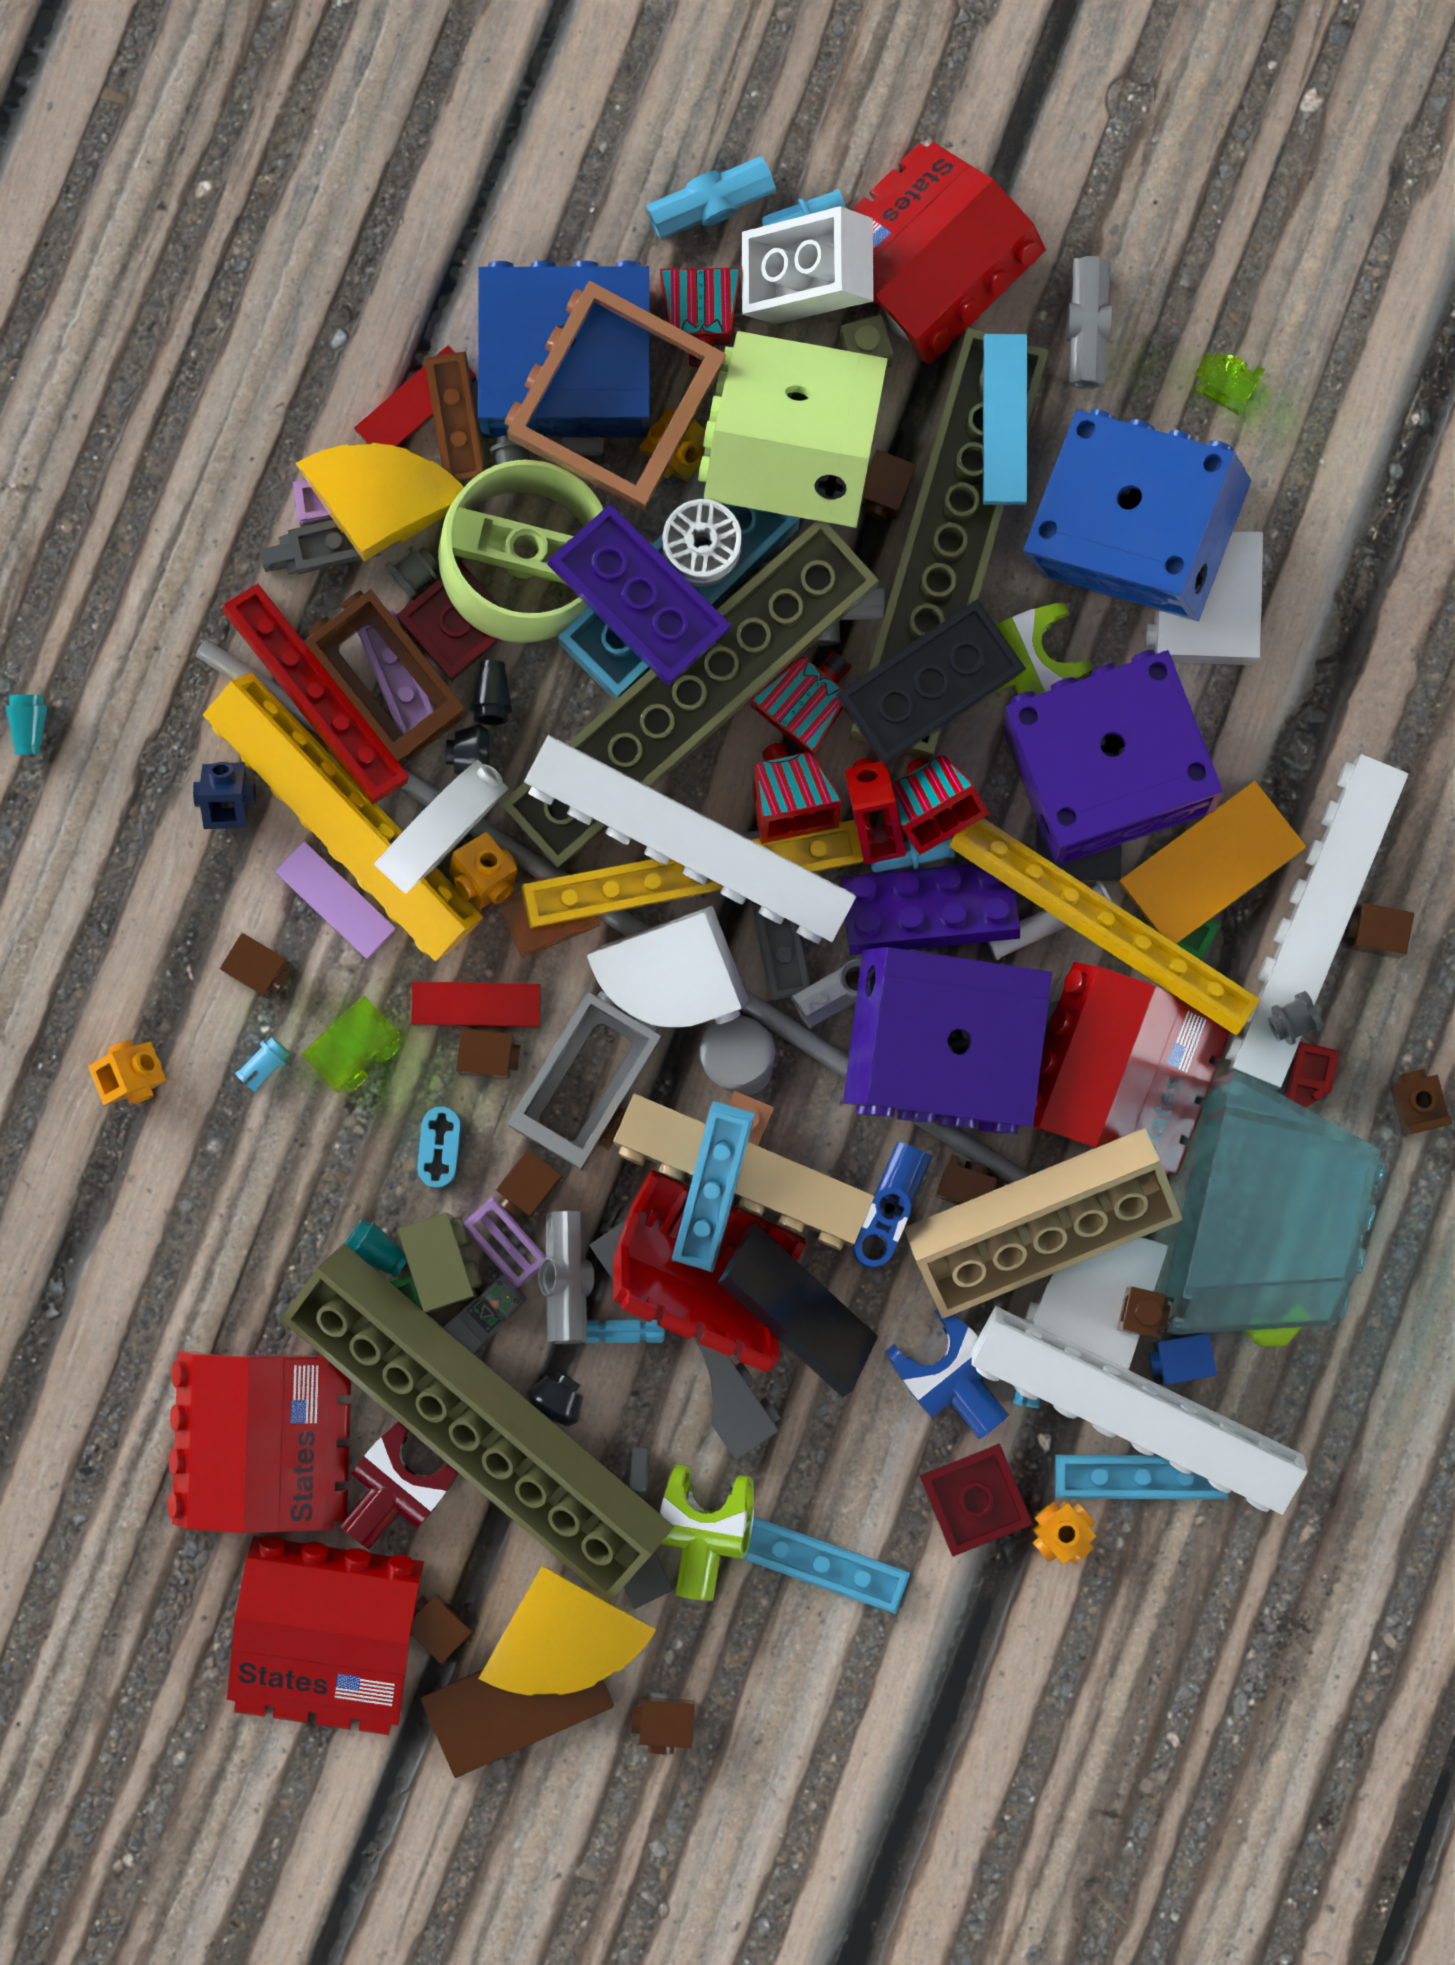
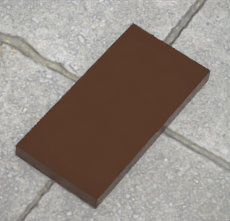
M483 1669L420 1697L454 1778L460 1777L615 1707L604 1680L597 1682L592 1687L563 1695L534 1694L532 1696L509 1692L478 1679Z

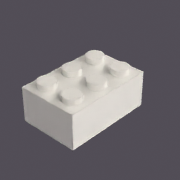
M840 206L742 232L743 315L776 325L873 301V218Z

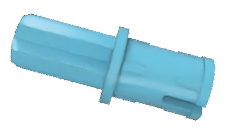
M836 189L831 193L805 202L802 198L798 199L796 205L764 216L762 224L767 226L840 206L846 208L841 192L839 189Z
M907 836L908 841H903L906 856L871 863V868L875 873L912 865L914 869H918V864L949 857L954 858V850L948 847L952 838L950 837L919 855Z

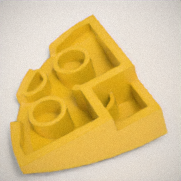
M378 443L340 445L314 453L296 463L297 468L340 531L345 533L364 562L397 541L403 544L445 517L452 502L464 488L457 479L437 463L414 454L408 449Z
M542 1565L478 1679L494 1687L523 1695H563L592 1687L614 1672L622 1670L642 1651L657 1629L613 1603H609L606 1599Z

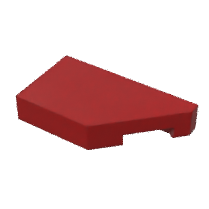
M1299 1042L1292 1059L1279 1119L1287 1120L1331 1093L1340 1053L1339 1050Z

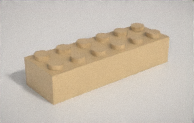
M634 1093L613 1142L616 1147L620 1148L618 1154L621 1158L640 1166L644 1165L645 1160H649L660 1165L658 1170L660 1173L683 1183L685 1176L691 1179L693 1177L706 1124ZM749 1142L734 1194L735 1198L740 1199L739 1208L762 1217L764 1210L780 1216L778 1225L801 1234L804 1227L820 1233L817 1239L818 1242L841 1251L844 1244L850 1247L855 1244L874 1199V1195Z
M1143 1128L906 1226L904 1230L917 1265L942 1319L1182 1221L1183 1217L1159 1156L1146 1128Z

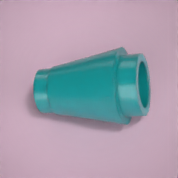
M9 695V705L5 706L15 755L40 754L48 705L43 703V695Z
M361 1219L345 1242L349 1248L370 1266L387 1274L389 1273L393 1277L400 1273L407 1262L403 1250L374 1222L369 1224Z

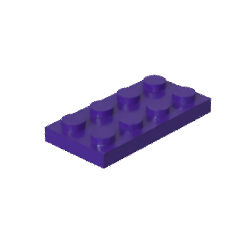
M611 504L548 559L547 565L667 686L672 684L730 630L731 624Z
M974 863L840 877V887L852 892L856 896L845 917L849 955L862 954V950L884 947L910 950L1020 939V923L1014 889Z

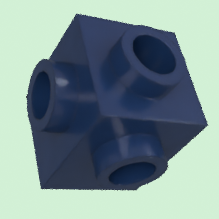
M245 762L202 764L200 781L193 783V800L195 807H200L203 828L247 827L249 805L256 804V785L254 779H247Z

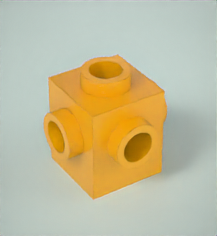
M668 407L658 422L650 428L647 437L639 446L649 458H651L676 410ZM695 419L663 478L668 479L673 475L688 481L692 474L700 468L702 456L705 452L703 443L706 430Z
M486 831L452 853L449 874L453 877L455 887L460 895L466 900L471 899L476 907L481 910L492 902L495 905L503 902L512 894L518 869L512 854L505 848L501 849Z
M132 1040L120 1042L107 1049L109 1054L88 1066L103 1106L125 1099L128 1100L129 1105L140 1103L154 1096L151 1089L167 1081L151 1041L135 1046Z
M1053 1501L1035 1516L1038 1524L1031 1530L1038 1539L1033 1544L1049 1563L1056 1558L1063 1565L1069 1560L1075 1565L1094 1549L1090 1542L1097 1536L1090 1527L1095 1524V1521L1079 1503L1072 1508L1065 1501L1059 1505ZM1068 1525L1073 1529L1074 1536L1071 1541L1062 1542L1058 1537V1532L1061 1527Z

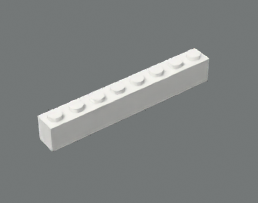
M550 735L544 741L524 780V783L532 786L528 794L549 805H552L554 799L570 806L567 812L568 815L588 825L591 824L594 818L609 826L605 834L626 845L629 844L631 839L646 845L644 854L665 865H667L671 858L685 866L682 874L703 885H705L708 878L723 885L720 892L722 895L742 905L746 898L761 905L759 914L778 924H781L784 918L800 925L796 933L817 944L820 943L822 937L833 942L856 898L852 892Z
M1363 754L1358 756L1353 764L1345 763L1337 781V785L1343 787L1337 803L1334 801L1329 802L1321 821L1322 825L1327 826L1321 841L1316 839L1313 841L1305 863L1311 865L1305 880L1300 878L1297 880L1291 893L1289 902L1295 904L1290 919L1283 917L1274 935L1273 941L1279 943L1274 958L1266 957L1258 974L1257 980L1263 982L1258 994V998L1261 1000L1247 1020L1242 1036L1234 1035L1225 1056L1226 1059L1231 1060L1228 1072L1274 1091L1281 1088L1302 1035L1295 1038L1296 1042L1293 1045L1288 1044L1285 1039L1278 1041L1268 1023V1018L1273 1016L1271 1008L1274 1005L1282 1007L1294 1001V996L1303 991L1309 994L1313 1005H1315L1408 773Z
M997 1306L994 1307L972 1348V1366L976 1367V1371L983 1377L992 1381L1001 1379L1014 1385L1016 1391L1024 1397L1032 1400H1037L1039 1397L1053 1404L1056 1411L1068 1418L1075 1419L1078 1416L1091 1422L1092 1426L1105 1436L1115 1437V1435H1118L1130 1441L1137 1451L1145 1455L1153 1456L1155 1453L1169 1460V1463L1182 1473L1190 1475L1194 1472L1207 1478L1214 1488L1224 1493L1234 1491L1246 1497V1500L1252 1506L1261 1511L1268 1512L1271 1509L1283 1515L1307 1474L1303 1454Z

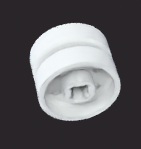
M696 499L680 505L671 513L664 526V558L692 586L710 587L723 582L734 572L740 560L741 529L736 517L727 507L713 500ZM706 538L709 540L710 546L695 547V540L697 542L705 541Z

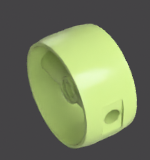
M514 460L495 465L481 472L456 496L443 523L438 550V562L446 593L458 613L467 622L481 632L500 640L531 643L560 635L589 606L578 597L561 608L542 613H521L501 608L483 598L468 584L461 574L454 556L504 568L517 578L527 579L535 576L566 584L547 563L548 559L574 536L471 509L480 502L497 495L518 492L531 493L549 498L564 506L585 527L604 508L593 491L571 472L547 462ZM520 545H527L534 550L536 555L530 559H523L515 553L514 549Z

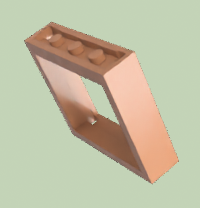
M589 280L583 291L576 289L565 309L566 312L570 313L563 329L556 326L552 331L545 346V349L550 351L543 366L537 363L534 365L524 385L530 389L522 404L517 401L514 402L504 424L510 426L507 431L510 441L644 512L716 380L719 371L723 367L726 353ZM594 303L703 361L636 485L527 427Z

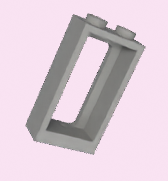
M600 991L597 997L587 992L507 1123L508 1126L580 1170H583L661 1042V1035L655 1032L658 1026L631 1018L619 1011V1007L603 991ZM603 1024L629 1039L631 1049L577 1138L573 1141H568L540 1124V1116L593 1029L597 1025Z

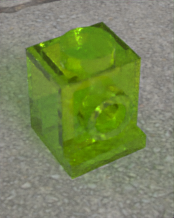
M1207 352L1195 372V375L1201 378L1195 391L1239 415L1265 369L1258 365L1253 372L1247 369L1248 365L1243 359L1234 354L1226 353L1224 356L1216 352L1215 356Z

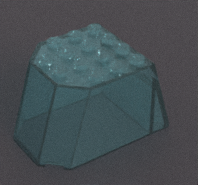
M1232 1071L1212 1082L1208 1092L1182 1211L1183 1220L1180 1221L1165 1289L1166 1297H1169V1302H1172L1171 1320L1168 1319L1166 1329L1162 1333L1178 1335L1336 1325L1338 1319L1344 1318L1349 1304V1290L1354 1274L1360 1275L1364 1267L1366 1249L1360 1246L1364 1230L1370 1231L1374 1221L1376 1207L1370 1204L1373 1187H1380L1384 1174L1385 1162L1379 1161L1381 1150L1242 1072Z

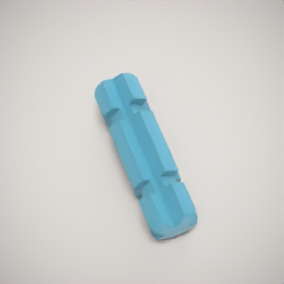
M587 1320V1342L585 1343H599V1340H605L606 1343H640V1340H646V1343H662L665 1339V1329L657 1326V1320L646 1321V1323H640V1320H606L605 1323H599V1320Z

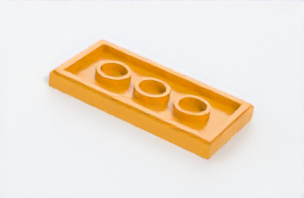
M1254 780L1216 808L1213 813L1205 816L1121 878L1118 883L1154 930L1175 944H1178L1303 852L1307 847Z

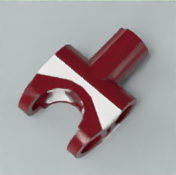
M399 1421L374 1443L351 1472V1475L369 1490L342 1521L340 1527L369 1550L398 1515L418 1529L445 1497L459 1474L449 1464L431 1475H418L411 1471L403 1458V1446L407 1440L406 1435L409 1430Z

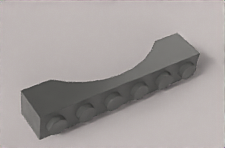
M626 1220L589 1245L612 1279L613 1257ZM697 1343L703 1354L711 1381L713 1399L711 1425L734 1459L738 1460L777 1433L779 1430L774 1423L781 1418L766 1397L760 1402L755 1397L749 1387L754 1385L756 1381L743 1363L740 1362L734 1366L729 1357Z

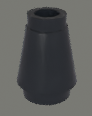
M490 659L480 662V670L470 706V711L474 713V721L479 724H505L508 721V714L512 712L507 674L503 661Z

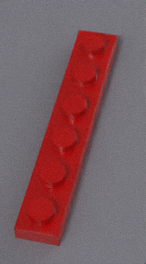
M258 583L223 604L222 612L373 805L408 783L409 775Z

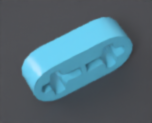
M435 1107L429 1110L424 1116L421 1126L417 1164L418 1175L427 1186L436 1189L450 1185L457 1173L461 1121L458 1115L450 1108ZM445 1114L447 1122L454 1124L453 1131L445 1132L443 1145H436L437 1132L430 1129V1123L438 1121L439 1115ZM436 1150L443 1151L442 1164L449 1166L448 1174H441L439 1181H433L432 1174L425 1172L426 1164L434 1163Z

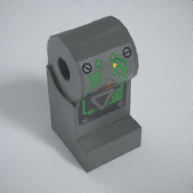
M503 1274L478 1298H475L444 1328L469 1351L475 1354L526 1302L527 1298Z

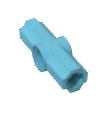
M760 156L722 173L719 171L704 173L691 180L685 189L665 196L646 205L655 232L662 241L700 224L711 226L731 217L737 211V208L776 192V186L767 163Z

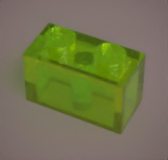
M363 995L308 1046L301 1055L338 1094H341L345 1089L352 1093L368 1078L369 1075L365 1072L367 1068L376 1060L383 1064L400 1048L396 1041L402 1035Z

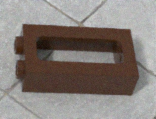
M372 589L368 590L365 594L362 591H358L341 605L343 611L330 620L328 617H325L315 623L308 630L310 636L304 640V643L403 767L469 714ZM365 626H371L377 631L437 708L405 734L401 732L340 654L342 643Z

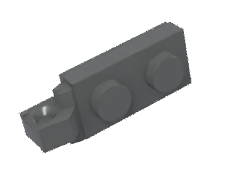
M334 520L288 530V534L279 537L280 545L259 549L265 572L286 568L288 575L296 573L299 575L362 560L345 533L340 531Z

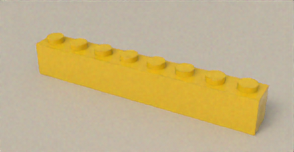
M252 672L230 681L204 712L203 716L212 725L213 731L220 738L226 740L241 755V760L245 762V765L258 773L270 786L272 794L291 808L298 816L302 826L308 831L313 832L324 843L329 854L336 861L342 863L356 877L359 886L374 896L385 908L388 917L408 932L415 940L418 949L424 954L429 955L434 961L439 960L452 952L484 918L468 900L460 895L456 887L437 867L405 894L374 865L403 831L377 804L373 805L352 777Z

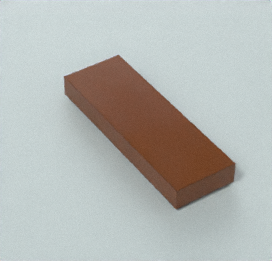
M464 351L425 357L424 361L442 468L459 482L472 480L478 474L485 471L467 353Z

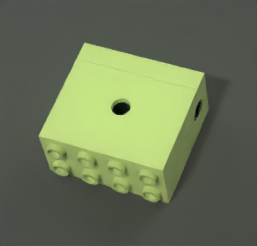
M737 331L734 347L725 346V363L721 371H719L716 393L713 396L710 418L707 421L703 447H705V452L702 456L698 481L706 482L704 499L856 528L888 358Z

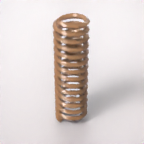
M621 1108L618 1111L619 1114H616L617 1116L613 1119L614 1122L610 1124L611 1127H608V1132H605L606 1135L602 1138V1143H599L607 1151H609L608 1148H611L610 1146L614 1143L613 1140L626 1112Z

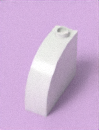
M1232 532L1199 622L1155 609L1154 624H1148L1146 648L1154 649L1156 653L1169 650L1173 662L1255 665L1260 659L1263 532Z
M479 760L475 761L416 817L374 865L405 894L408 893L453 852L509 790L502 782L501 775L493 767L482 764Z
M713 906L598 946L587 954L597 982L606 995L627 1014L652 1025L687 1027L714 1018L717 1024H722L741 1016L739 1010L749 1001Z
M1140 1237L1049 1275L1042 1288L1038 1302L1030 1301L1024 1320L1125 1369H1129L1140 1335L1117 1330L1126 1287L1132 1286L1154 1292L1168 1245Z

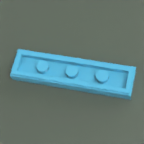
M984 334L983 505H1026L1027 334Z
M713 1101L706 1122L672 1261L709 1272L714 1271L755 1113Z
M1055 1454V1498L1229 1499V1493H1224L1214 1488L1207 1478L1194 1472L1190 1475L1182 1473L1175 1469L1169 1463V1460L1159 1455Z
M754 1516L750 1544L744 1560L885 1611L897 1613L910 1572Z

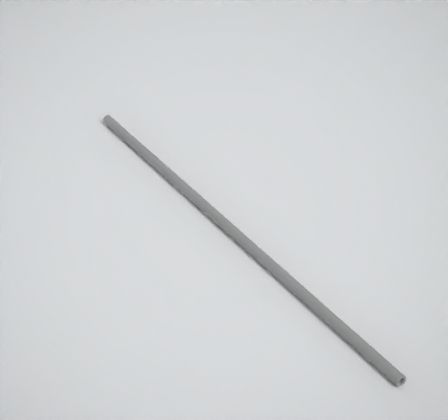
M204 640L195 655L198 659L231 680L252 672L303 727L320 737L282 687L210 640ZM402 767L409 775L408 783L399 789L427 807L442 791L407 768ZM484 818L469 833L472 837L477 838L487 831L501 849L505 848L512 854L518 867L540 881L570 875ZM625 910L595 916L625 936L651 928ZM745 989L749 1001L740 1009L741 1012L758 1021L761 1025L846 1079L849 1059L847 1054ZM936 1117L935 1123L912 1122L972 1162L990 1168V1173L1006 1184L1031 1175L961 1128L937 1125L938 1117Z

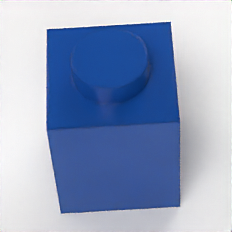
M1209 1333L1153 1342L1154 1352L1148 1353L1152 1377H1160L1161 1385L1217 1376Z

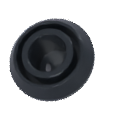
M476 724L455 732V740H446V765H454L455 774L460 775L477 760L482 764L489 765V730L483 725Z
M558 1372L555 1378L546 1375L527 1391V1400L547 1417L567 1427L578 1423L584 1396L577 1392L581 1384L561 1372Z

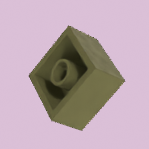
M444 1213L397 1229L423 1312H436L479 1297L476 1288L482 1287L483 1283L476 1262H473V1260L467 1262L463 1247L470 1245L463 1221H460V1219L454 1220L451 1214Z

